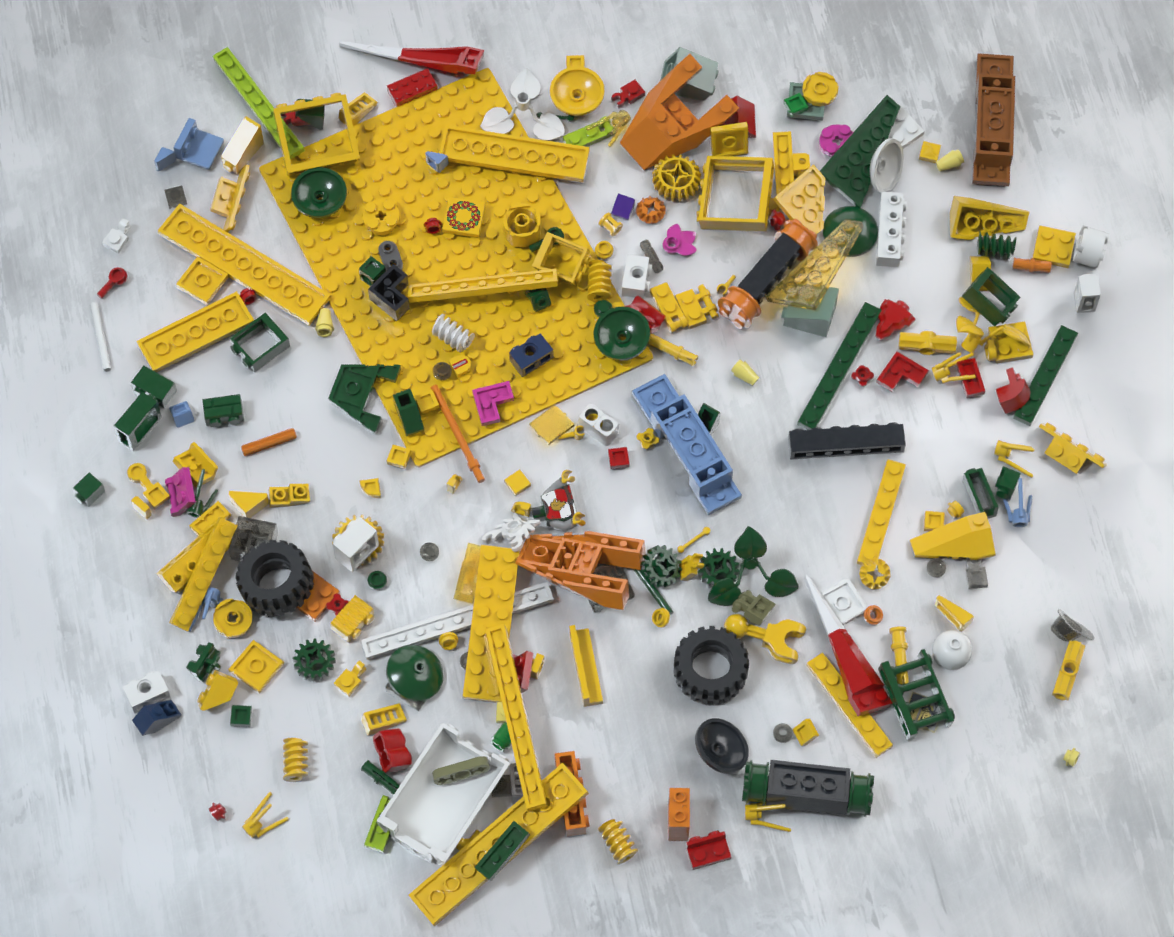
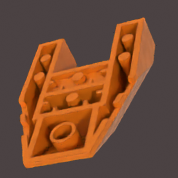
M691 54L687 55L648 92L620 141L622 147L643 170L659 164L660 159L665 161L666 156L672 158L674 154L677 157L680 154L697 148L711 136L710 127L722 126L739 110V107L726 95L698 120L675 95L676 92L702 70V66Z
M585 531L584 534L573 535L572 532L564 533V536H552V534L530 535V538L524 542L516 564L559 587L601 606L624 610L629 599L628 580L593 573L598 563L641 570V562L645 561L643 555L646 554L645 540Z

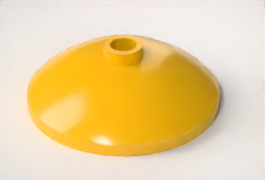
M574 66L560 71L553 78L550 85V97L553 104L560 111L569 115L581 116L589 114L600 106L604 98L605 90L602 79L593 70L585 67Z

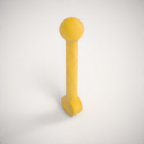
M704 527L700 534L683 546H678L677 551L683 553L685 548L703 535H709L710 528Z

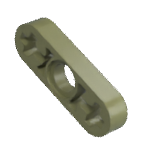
M479 756L444 766L432 772L434 783L436 785H445L483 774L490 770V765L487 757Z

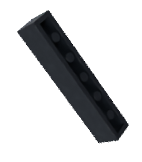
M896 422L888 423L887 425H851L850 427L843 428L833 426L827 429L815 427L811 430L797 428L789 431L788 434L790 460L902 453L906 446L904 426Z

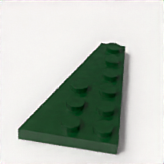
M888 95L882 99L820 170L821 174L825 177V181L855 207L861 208L871 182V159L878 146L889 138L890 131L901 107Z

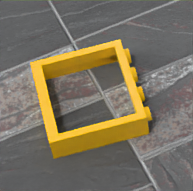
M334 93L328 98L318 96L312 98L313 101L305 102V100H298L293 105L287 106V103H283L273 108L287 176L300 174L311 168H330L360 161L346 94ZM341 102L352 153L292 165L280 114Z
M707 156L706 163L703 165L704 179H701L700 183L702 195H699L698 198L700 211L696 213L700 228L708 230L767 232L775 169L773 158ZM714 170L764 171L758 219L708 217Z

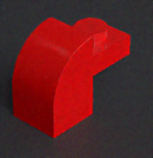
M1013 367L1006 369L1010 384L996 389L999 403L1005 414L1023 407L1030 397V388L1025 379H1022L1020 373L1016 374Z

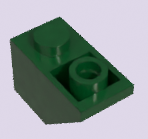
M411 389L393 394V403L406 437L424 431L421 416Z

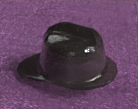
M1058 609L1059 616L1050 629L1059 639L1069 642L1083 636L1086 639L1094 640L1095 637L1085 626L1070 618L1061 609Z

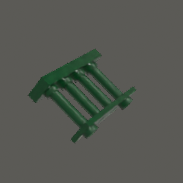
M925 649L919 652V659L896 667L890 666L889 661L881 663L878 668L907 741L914 739L920 728L943 720L946 726L950 727L955 719L954 711L952 708H949L932 668V658L930 654L926 653ZM922 666L926 677L903 685L897 683L895 678L897 674ZM930 685L933 692L932 696L911 703L905 702L903 698L904 692ZM938 703L941 713L918 721L912 720L910 715L912 710Z

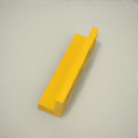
M575 625L569 626V635L583 706L603 704L589 628L576 630Z

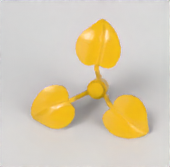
M959 297L960 304L975 313L973 322L963 316H958L956 319L958 333H968L961 344L966 351L974 353L978 345L983 346L987 340L999 331H1003L1009 337L1026 344L1028 348L1030 347L1027 337L1019 329L1008 324L1000 326L982 340L981 337H983L984 332L976 326L980 313L963 297Z

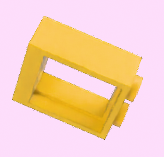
M547 232L532 266L536 270L549 269L544 267L554 242L582 253L572 278L558 273V279L576 286L577 282H580L584 272L582 270L584 265H588L590 261L589 249Z

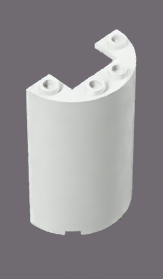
M442 722L377 819V823L384 832L389 830L391 838L411 853L428 862L433 863L434 860H437L438 865H444L509 767V760L501 754L496 755L493 753L491 755L485 750L479 751L472 742L468 740L463 741L459 738V732L452 724L446 725ZM479 756H485L489 760L490 770L486 773L445 785H436L434 783L432 772L438 768Z

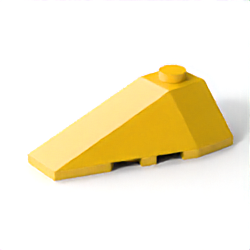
M953 196L950 209V237L971 240L978 237L979 231H981V236H984L985 232L992 236L993 233L1025 230L1030 212L978 199Z
M985 512L965 516L910 539L914 556L920 558H939L940 556L952 557V559L966 557L970 558V560H980L996 555L991 526Z

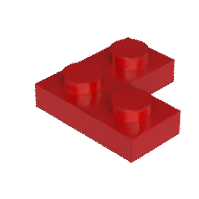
M896 351L877 378L876 383L893 392L902 378L919 387L929 370Z

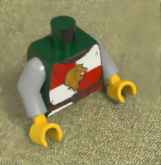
M564 470L561 477L544 491L543 495L540 496L541 506L531 508L533 519L545 517L548 527L563 532L577 525L584 526L586 524L584 520H580L585 515L576 511L570 485H567V482L572 483L575 481L574 476L568 478L569 474L572 473L570 470Z

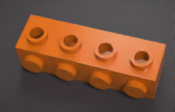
M575 751L555 753L556 768L563 763L583 785L582 777H578V770H581L579 758L575 757ZM586 798L582 799L563 816L566 837L586 834V827H590L588 815H584L583 809L587 808Z

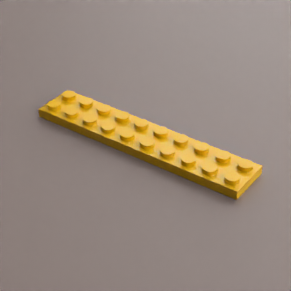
M180 203L158 229V234L195 257L198 256L228 274V277L251 290L254 289L256 294L308 326L317 317L320 309L324 308L331 299L329 293Z
M563 763L542 780L548 806L528 811L523 796L408 895L434 927L488 881L474 867L513 821L529 832L530 836L506 865L589 794Z

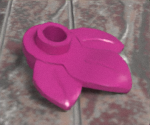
M678 224L672 225L667 230V237L663 241L664 251L669 254L678 253L681 256L694 254L697 249L692 244L695 240L696 232L681 231Z

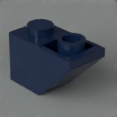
M172 700L144 705L132 721L141 735L144 736L158 732L178 719L182 714Z

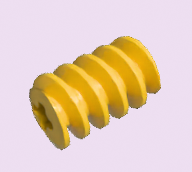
M593 259L589 262L587 298L590 301L598 302L611 297L609 291L611 290L610 277L612 273L610 271L612 266L603 260Z
M300 738L283 739L285 743L283 745V750L285 751L283 752V757L285 758L283 760V765L285 766L283 768V773L285 774L283 780L288 782L301 781L303 777L308 776V772L303 771V769L308 768L307 764H303L304 761L308 760V757L303 756V754L308 753V749L303 748V746L308 745V742Z
M611 819L603 823L598 828V831L603 833L602 838L606 840V845L610 847V853H614L613 858L618 860V865L631 859L638 852V849L631 850L634 841L627 842L631 836H624L623 834L627 829L619 828L623 821L616 822L615 819Z

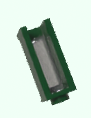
M972 468L967 470L963 475L962 482L965 485L976 514L985 512L987 519L996 517L999 507L983 469Z

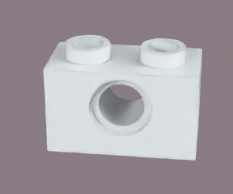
M627 254L622 283V296L634 298L635 296H640L644 299V294L649 291L650 281H647V275L651 276L652 272L649 257ZM639 275L641 278H634L633 276Z
M1084 274L1078 277L1074 290L1076 312H1095L1101 296L1098 275Z
M160 671L149 672L143 678L131 680L123 687L134 714L139 712L144 705L158 703L171 697ZM146 687L151 688L148 693L141 692Z

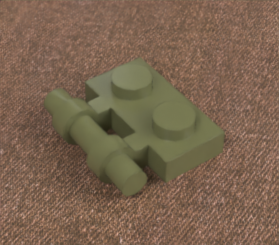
M746 590L739 595V599L734 601L732 612L738 613L743 611L745 612L743 615L751 623L760 626L776 604L760 594L755 597L750 590Z

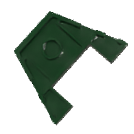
M341 364L328 400L370 432L376 434L382 418L381 416L365 412L366 404L376 378L396 383L401 365L384 366V364H377V366H366V364Z

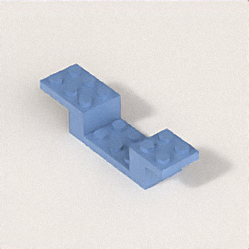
M665 374L632 390V395L659 438L666 437L690 475L689 485L708 515L742 498V494L732 480L733 469L685 394L679 396Z

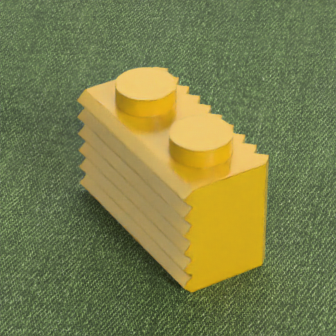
M354 595L341 612L331 621V629L348 643L352 639L356 640L360 636L364 625L368 626L373 621L374 609Z

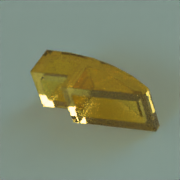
M472 543L467 545L453 598L455 600L473 604L480 545Z

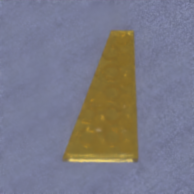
M845 219L808 257L765 296L767 302L816 310L862 231L863 223L861 221Z

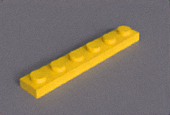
M887 459L857 560L859 565H862L868 559L879 558L906 464Z
M218 517L169 621L170 624L188 632L238 525Z
M822 652L807 662L806 666L874 756L877 758L891 749L893 744L870 714L857 716L848 701L842 677Z

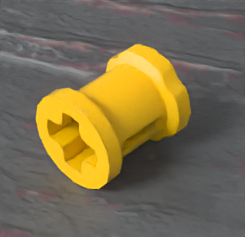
M609 212L598 223L600 227L607 229L612 237L616 236L623 227V224L613 219L612 214Z

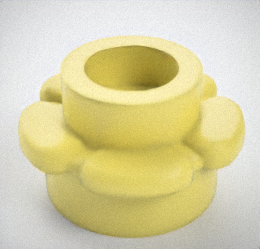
M1076 748L1068 749L1063 758L1066 761V766L1074 767L1080 752L1076 751Z

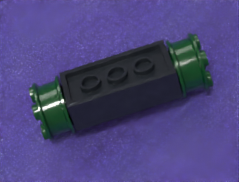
M750 760V762H746L742 801L746 802V804L749 801L760 802L762 806H765L766 800V806L785 804V809L846 815V812L847 815L859 813L866 817L871 813L874 776L871 773H868L867 776L856 775L853 771L850 774L851 768L770 760L769 767V762L765 765L756 764Z

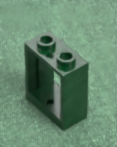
M989 267L977 276L962 295L994 327L999 322L1003 324L1010 317L1008 313L1011 314L1018 307L1016 303L1021 298ZM982 285L1005 306L1002 311L979 291Z
M266 312L230 338L231 351L236 356L239 355L244 366L247 369L251 368L254 373L290 347L289 338ZM262 329H265L277 344L253 361L241 345Z
M141 392L114 424L118 441L133 452L162 418L157 403L158 400L153 395H147L144 392Z

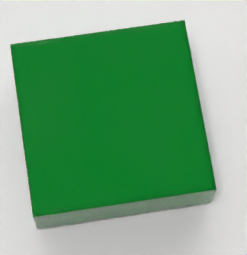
M800 93L784 99L783 103L792 117L808 110V105Z

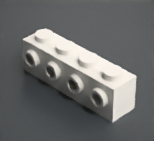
M881 191L876 266L899 267L900 260L903 261L904 249H901V244H904L905 233L901 232L902 228H905L906 217H903L902 214L903 211L906 212L907 200H903L904 193Z

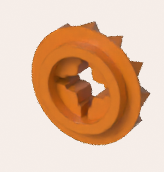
M649 196L645 199L642 198L636 207L638 218L648 224L661 221L666 212L664 202H661L658 197L652 198ZM654 205L655 211L652 210L648 214V208Z

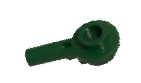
M552 227L547 231L564 239V233L558 227ZM543 239L529 246L531 252L540 249ZM554 242L553 246L560 245L559 243Z

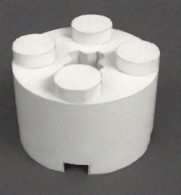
M1083 225L1079 232V235H1082V237L1080 236L1076 240L1072 261L1098 268L1100 260L1102 261L1106 250L1103 249V246L1107 244L1109 233Z

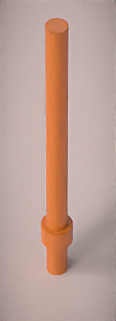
M433 385L431 389L468 461L467 466L469 470L473 471L478 483L484 482L485 478L480 470L478 460L474 458L438 385Z

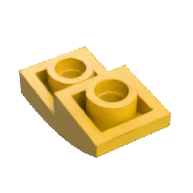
M289 484L288 487H269L268 489L270 508L295 506L310 502L309 484Z

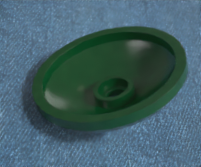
M316 167L304 171L295 179L291 188V197L294 206L302 214L312 218H324L335 214L341 209L346 201L347 188L343 178L337 172L328 168Z
M844 206L832 211L825 219L823 238L827 246L835 253L847 257H856L867 253L873 248L878 238V226L874 217L866 210L855 206Z
M615 307L603 313L597 320L593 333L594 341L598 350L606 357L613 360H629L642 353L648 345L650 339L649 323L645 316L636 309ZM621 337H626L625 340H620Z
M419 645L400 647L390 656L386 666V676L389 685L400 697L409 701L420 702L428 700L440 690L443 684L444 672L441 662L433 652Z

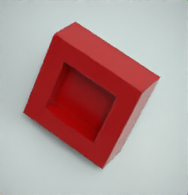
M627 447L608 449L610 469L630 467Z

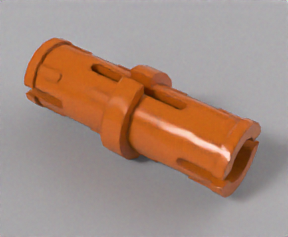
M1014 257L1013 269L1027 270L1030 273L1034 271L1050 273L1051 261Z

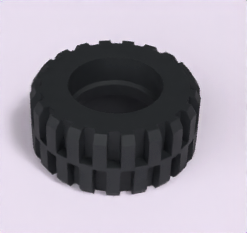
M269 540V543L265 544V542L259 543L260 546L252 547L250 553H245L242 557L243 562H239L237 566L238 571L235 576L237 588L245 603L248 604L252 611H256L257 614L262 616L267 614L268 617H275V615L281 617L285 616L287 612L292 613L296 611L295 608L301 607L304 604V599L309 598L311 595L309 590H312L314 585L313 572L302 550L298 549L293 543L288 545L287 541L280 540V542ZM278 568L291 570L288 579L279 587L273 589L259 587L261 579L269 571Z
M704 626L699 627L698 632L695 633L692 630L688 633L687 638L683 637L680 641V646L676 648L673 670L678 687H682V692L686 696L690 694L691 700L695 702L699 699L702 700L701 704L707 705V702H713V705H718L720 700H723L725 703L730 701V696L736 697L739 694V689H743L749 670L747 648H744L743 641L741 639L737 640L735 633H727L726 628L721 627L718 630L715 629V626H709V629H705ZM704 652H716L728 660L730 669L726 675L720 678L707 679L697 674L693 669V660Z

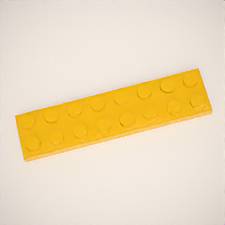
M445 125L439 153L447 155L448 162L583 183L590 147Z
M481 545L463 699L495 703L502 702L485 629L505 624L508 637H510L518 569L516 560L519 557L520 550L514 552L511 548Z

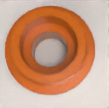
M876 605L868 606L864 611V619L867 623L876 625L882 621L883 612ZM871 612L875 613L874 619L870 616Z

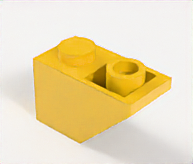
M217 670L213 674L210 673L206 680L207 688L205 692L202 691L197 700L200 710L205 711L230 701L238 685L237 679Z

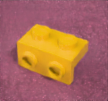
M195 442L191 443L189 450L175 456L172 461L179 470L182 467H189L192 484L196 488L202 469H205L202 485L213 480L218 470L215 462Z

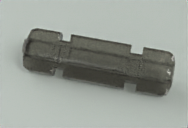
M646 239L640 242V247L645 252L644 255L649 257V264L652 265L654 273L662 272L663 265L659 261L655 250L651 247L650 241Z

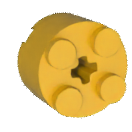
M516 204L505 213L503 218L504 235L511 246L527 247L539 240L541 218L536 209L531 208L528 204Z

